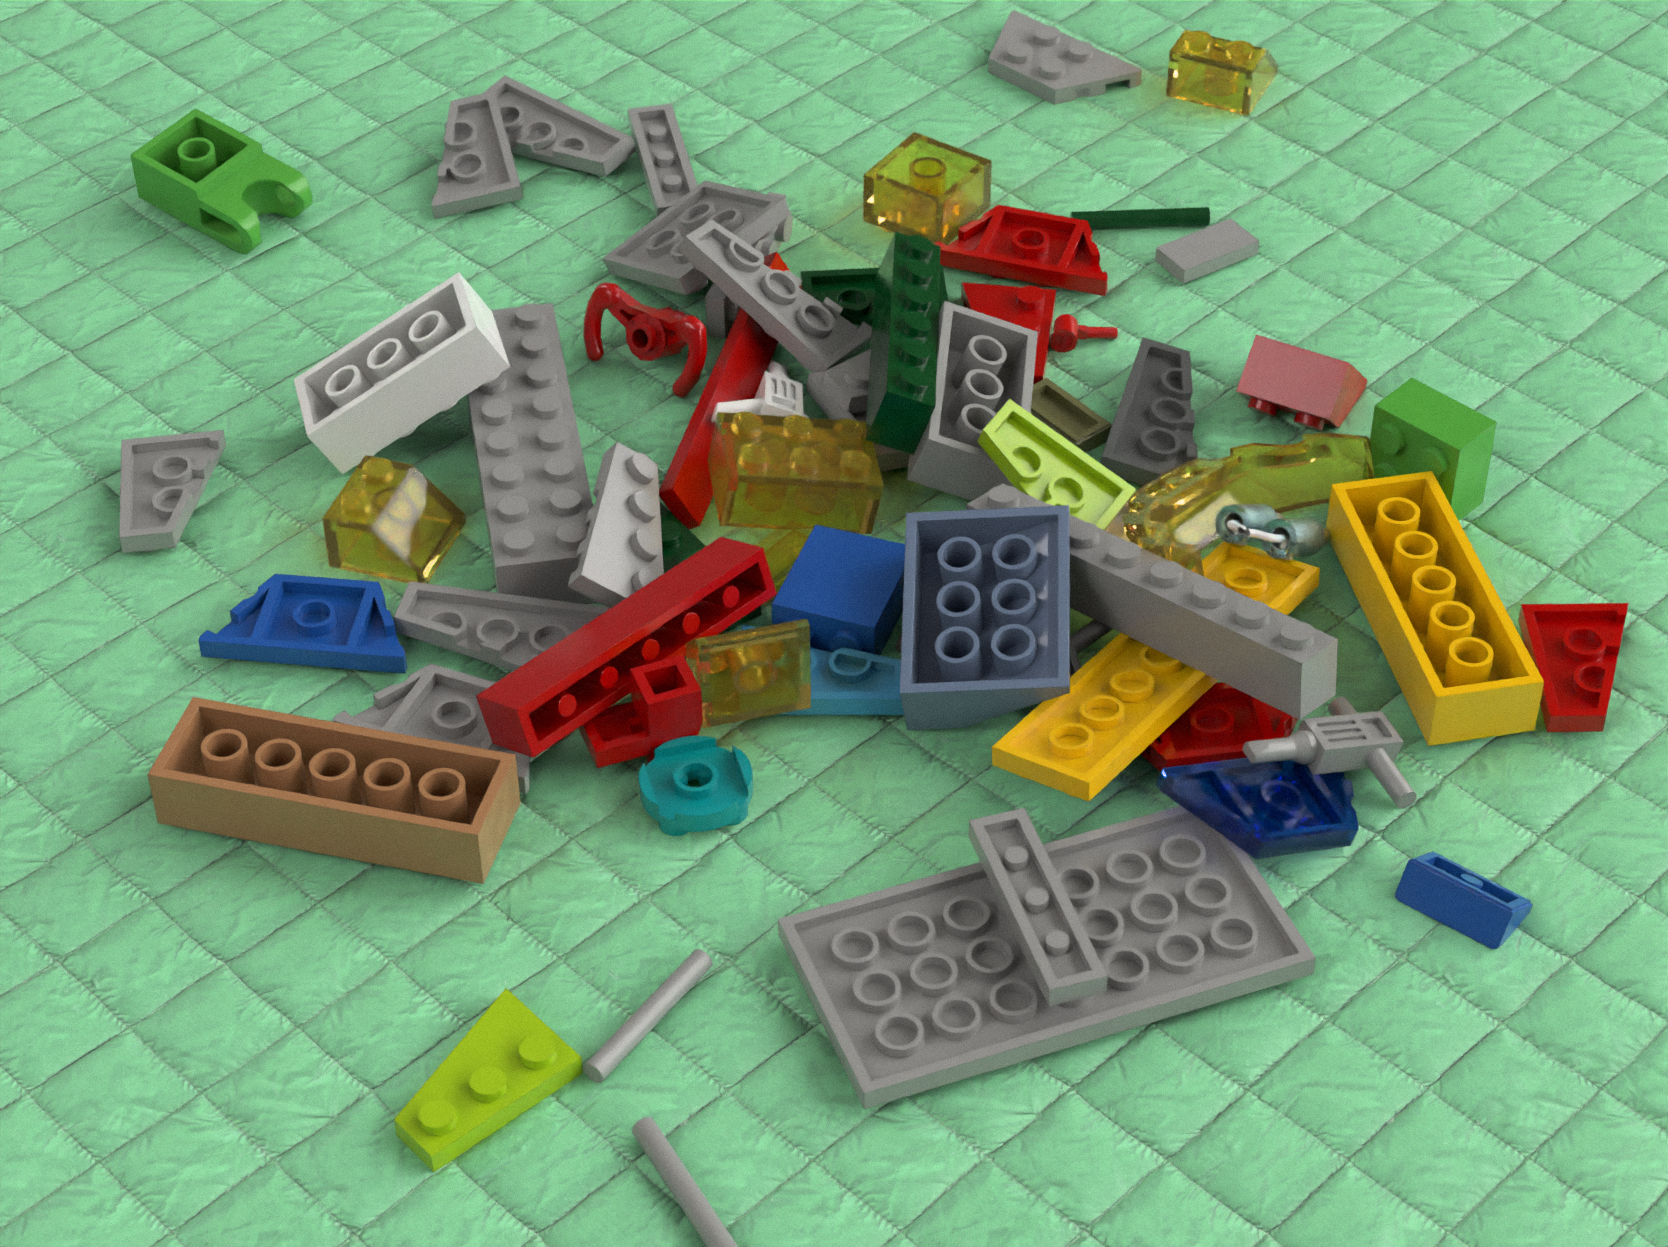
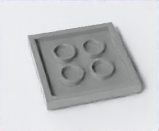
M705 180L602 259L610 274L688 295L704 288L708 283V277L698 271L691 261L678 250L686 235L708 221L713 220L751 246L757 240H762L772 235L777 230V225L790 216L791 212L784 198Z

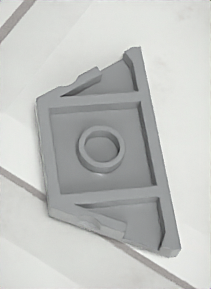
M1014 10L1010 12L989 56L988 73L1055 105L1073 101L1079 97L1105 94L1106 84L1119 81L1124 82L1129 88L1141 85L1142 69L1103 52L1088 42L1075 39L1060 32L1055 27L1045 25Z
M429 664L410 674L404 682L390 685L374 694V705L353 717L344 710L332 720V722L516 754L519 791L522 794H527L530 789V757L492 743L476 695L496 682Z

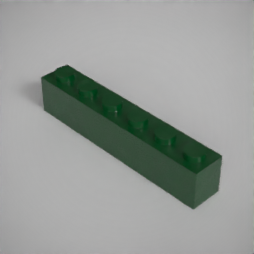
M895 231L875 277L865 440L914 455L936 405L941 246L933 244L930 240L920 235L908 236Z

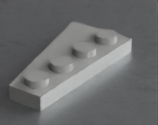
M409 581L394 615L396 633L515 671L610 608Z

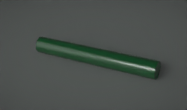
M1209 207L1077 211L1071 212L1070 218L1088 221L1091 230L1209 226L1210 210Z

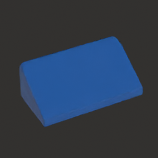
M1433 851L1408 860L1395 892V898L1398 901L1491 949H1497L1505 943L1530 913L1533 906L1530 900Z

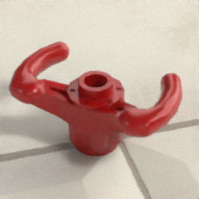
M607 282L599 284L588 301L584 315L583 339L587 357L592 361H599L604 355L601 326L603 313L608 309L626 328V342L629 349L640 360L654 361L681 353L682 348L688 345L689 352L686 364L672 386L675 396L686 397L698 382L705 366L707 354L705 325L697 317L686 315L679 310H672L671 307L657 309L641 304L623 291L617 284Z

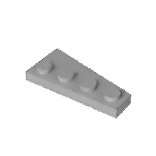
M503 76L484 92L495 91L512 154L607 177L636 152L633 137L507 76Z
M713 220L708 221L686 235L678 247V250L691 261L698 271L704 273L727 294L733 303L739 305L762 326L769 336L775 338L798 359L804 368L811 372L826 371L846 361L871 341V326L863 322L858 328L839 314L843 310L840 305L828 297L821 303L800 289L801 279L788 270L785 272L777 269L772 270L763 264L764 254Z
M616 442L603 455L593 492L597 498L596 503L588 511L585 525L589 529L586 538L579 544L575 557L580 562L578 569L571 574L568 583L569 588L609 608H612L664 574L658 464L645 454L635 452L619 442Z

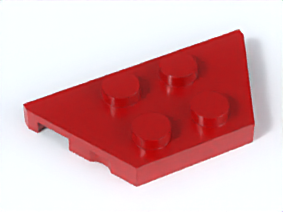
M997 205L985 212L982 218L970 221L958 229V239L948 245L940 241L934 243L941 246L940 265L942 264L946 267L988 274L995 278H1010L1031 282L1042 287L1053 286L1106 296L1108 275L1107 272H1102L1100 253L1097 245L1092 242V231L1089 222L1086 220Z
M1223 682L1215 683L1140 755L1166 777L1193 776L1200 773L1236 769L1248 770L1255 767L1279 765L1280 761L1252 764L1243 752V745L1249 741L1289 737L1292 735L1298 719Z

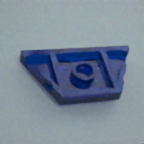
M1248 758L1163 768L1156 783V786L1162 793L1255 859L1351 846L1359 830L1356 810L1351 805L1354 797L1352 781L1345 779L1344 771L1313 775L1306 764H1299L1291 760L1252 764Z

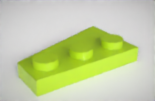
M1011 399L1004 404L986 425L977 440L1007 479L1019 491L1046 504L1054 506L1069 505L1070 515L1085 522L1095 524L1098 528L1105 531L1136 491V488Z
M505 988L395 1117L396 1135L433 1172H436L583 1074L582 1057Z

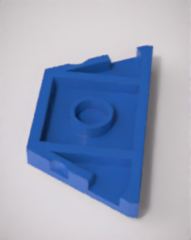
M274 574L258 587L255 595L242 600L230 610L231 622L217 634L206 630L200 635L198 640L201 657L404 674L407 670L405 650L398 641L395 624L390 611L386 608L385 597L380 583L375 581Z

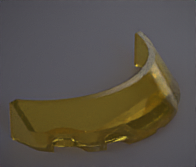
M1349 434L1302 435L1303 441L1295 444L1250 443L1230 448V456L1224 458H1197L1162 473L1158 479L1147 482L1128 500L1129 512L1128 514H1122L1125 534L1130 542L1137 544L1139 547L1204 576L1200 551L1215 540L1228 534L1224 521L1229 513L1246 511L1284 513L1299 508L1329 503L1332 484L1375 479L1370 439L1367 436Z

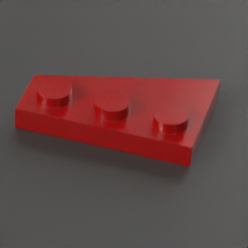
M962 282L961 299L964 307L1038 332L1033 384L1045 379L1056 303V290L1042 289L1037 286L1016 287Z
M1629 603L1521 604L1518 621L1524 645L1544 680L1540 706L1547 732H1603Z

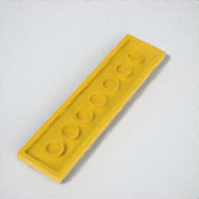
M1224 540L1191 571L1212 581L1220 582L1229 589L1255 601L1263 602L1268 607L1289 615L1319 586L1320 568L1296 560L1280 559L1272 556L1271 552ZM1119 633L1070 677V693L1041 702L992 746V765L1089 802L1218 680L1123 633Z

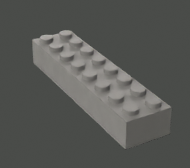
M553 303L540 305L525 304L520 307L491 310L510 367L501 372L491 383L483 384L467 394L466 401L497 593L581 604L599 603L568 587L571 574L578 569L580 561L575 557L579 544L587 536L589 527L585 525L588 511L593 507Z

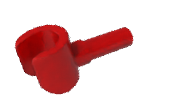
M1062 314L1054 321V333L1051 334L1050 345L1053 350L1066 353L1076 347L1078 339H1117L1118 329L1117 327L1078 325L1076 318L1072 315Z

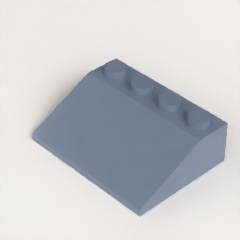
M1069 505L906 513L900 697L907 730L965 728L1070 693Z

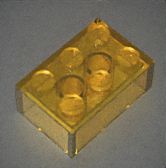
M718 412L707 462L720 526L812 531L815 524L852 533L872 534L884 484L873 442L865 440L866 422L847 418L832 420L806 418L799 415L786 417L756 415L750 412Z

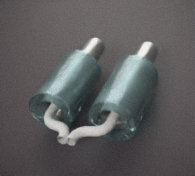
M1262 503L1229 504L1218 511L1215 518V529L1221 540L1238 545L1261 542L1265 552L1273 558L1293 560V558L1310 557L1317 554L1322 546L1328 544L1331 539L1330 531L1322 527L1318 521L1312 518H1284L1282 514L1276 513L1271 506Z

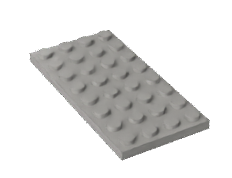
M1210 797L1043 844L1108 975L1107 993L1048 1006L981 862L778 919V936L864 1109L1314 974L1316 957Z

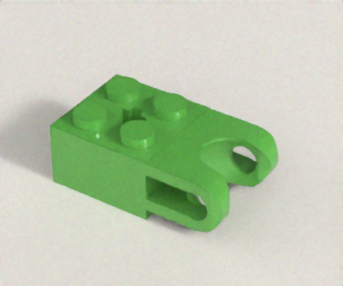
M196 108L130 155L139 198L244 255L263 243L258 216L277 213L294 218L309 208L313 202L309 183L303 174L263 152L261 143Z

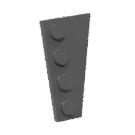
M1142 338L1100 463L1124 481L1134 482L1195 501L1200 483L1199 474H1196L1195 469L1198 456L1197 443L1193 441L1195 416L1194 410H1191L1193 389L1190 351Z

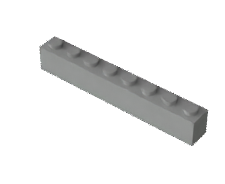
M1003 483L966 504L967 510L1054 506ZM1070 515V608L1299 720L1336 695L1337 638L1313 628L1308 623L1300 622L1272 609L1263 602L1255 601L1229 589L1220 582L1212 581L1182 567L1176 562L1169 561L1145 550L1133 542L1126 541L1102 530L1095 524L1085 522Z

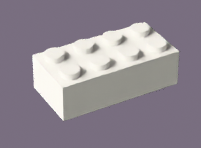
M458 272L296 377L294 383L307 437L343 475L353 467L368 462L378 451L395 440L410 435L417 426L437 413L452 408L459 399L479 386L491 383L510 365L492 311L460 272Z

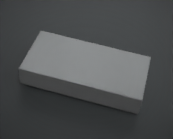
M1230 218L1156 247L1155 261L1185 284L1257 255L1259 240Z

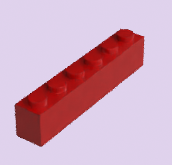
M724 537L718 538L476 695L492 743L534 758L631 693L630 668L679 655L685 657L776 596L777 592L763 547Z

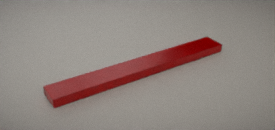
M777 252L764 256L763 264L772 270L777 269L784 272L788 270L790 272ZM740 308L659 489V497L670 512L689 530L701 525L746 419L711 422L715 406L721 402L754 399L764 372L767 370L778 344V341L769 336L762 326L742 308Z

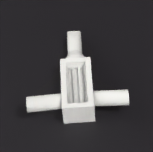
M775 361L769 363L768 372H764L754 399L721 402L715 406L711 422L755 417V430L790 442H794L798 432L829 461L834 456L837 443L803 412L802 383L789 379L787 365Z

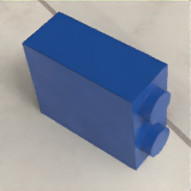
M815 524L772 602V639L785 642L787 636L792 635L807 639L808 647L833 653L835 650L845 647L881 655L903 612L905 544Z

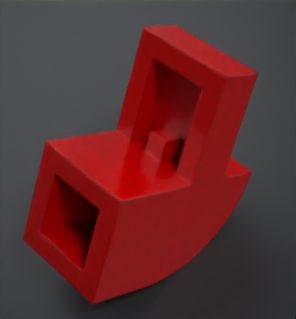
M683 655L630 668L631 702L609 707L579 727L580 734L597 768L644 755L649 763L654 759V750L663 743L680 737L698 735L703 719L702 690Z

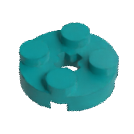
M700 735L676 738L654 750V759L646 767L644 763L639 770L640 800L649 816L659 822L660 830L670 836H682L688 832H703L718 829L725 825H737L746 819L748 804L753 796L751 763L747 756L733 745L732 752L725 748L717 747L716 738ZM698 779L699 783L704 786L689 787L688 781Z

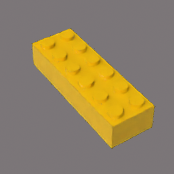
M1428 471L1332 484L1326 528L1331 534L1330 543L1427 745L1431 746L1535 731L1544 680L1434 473Z

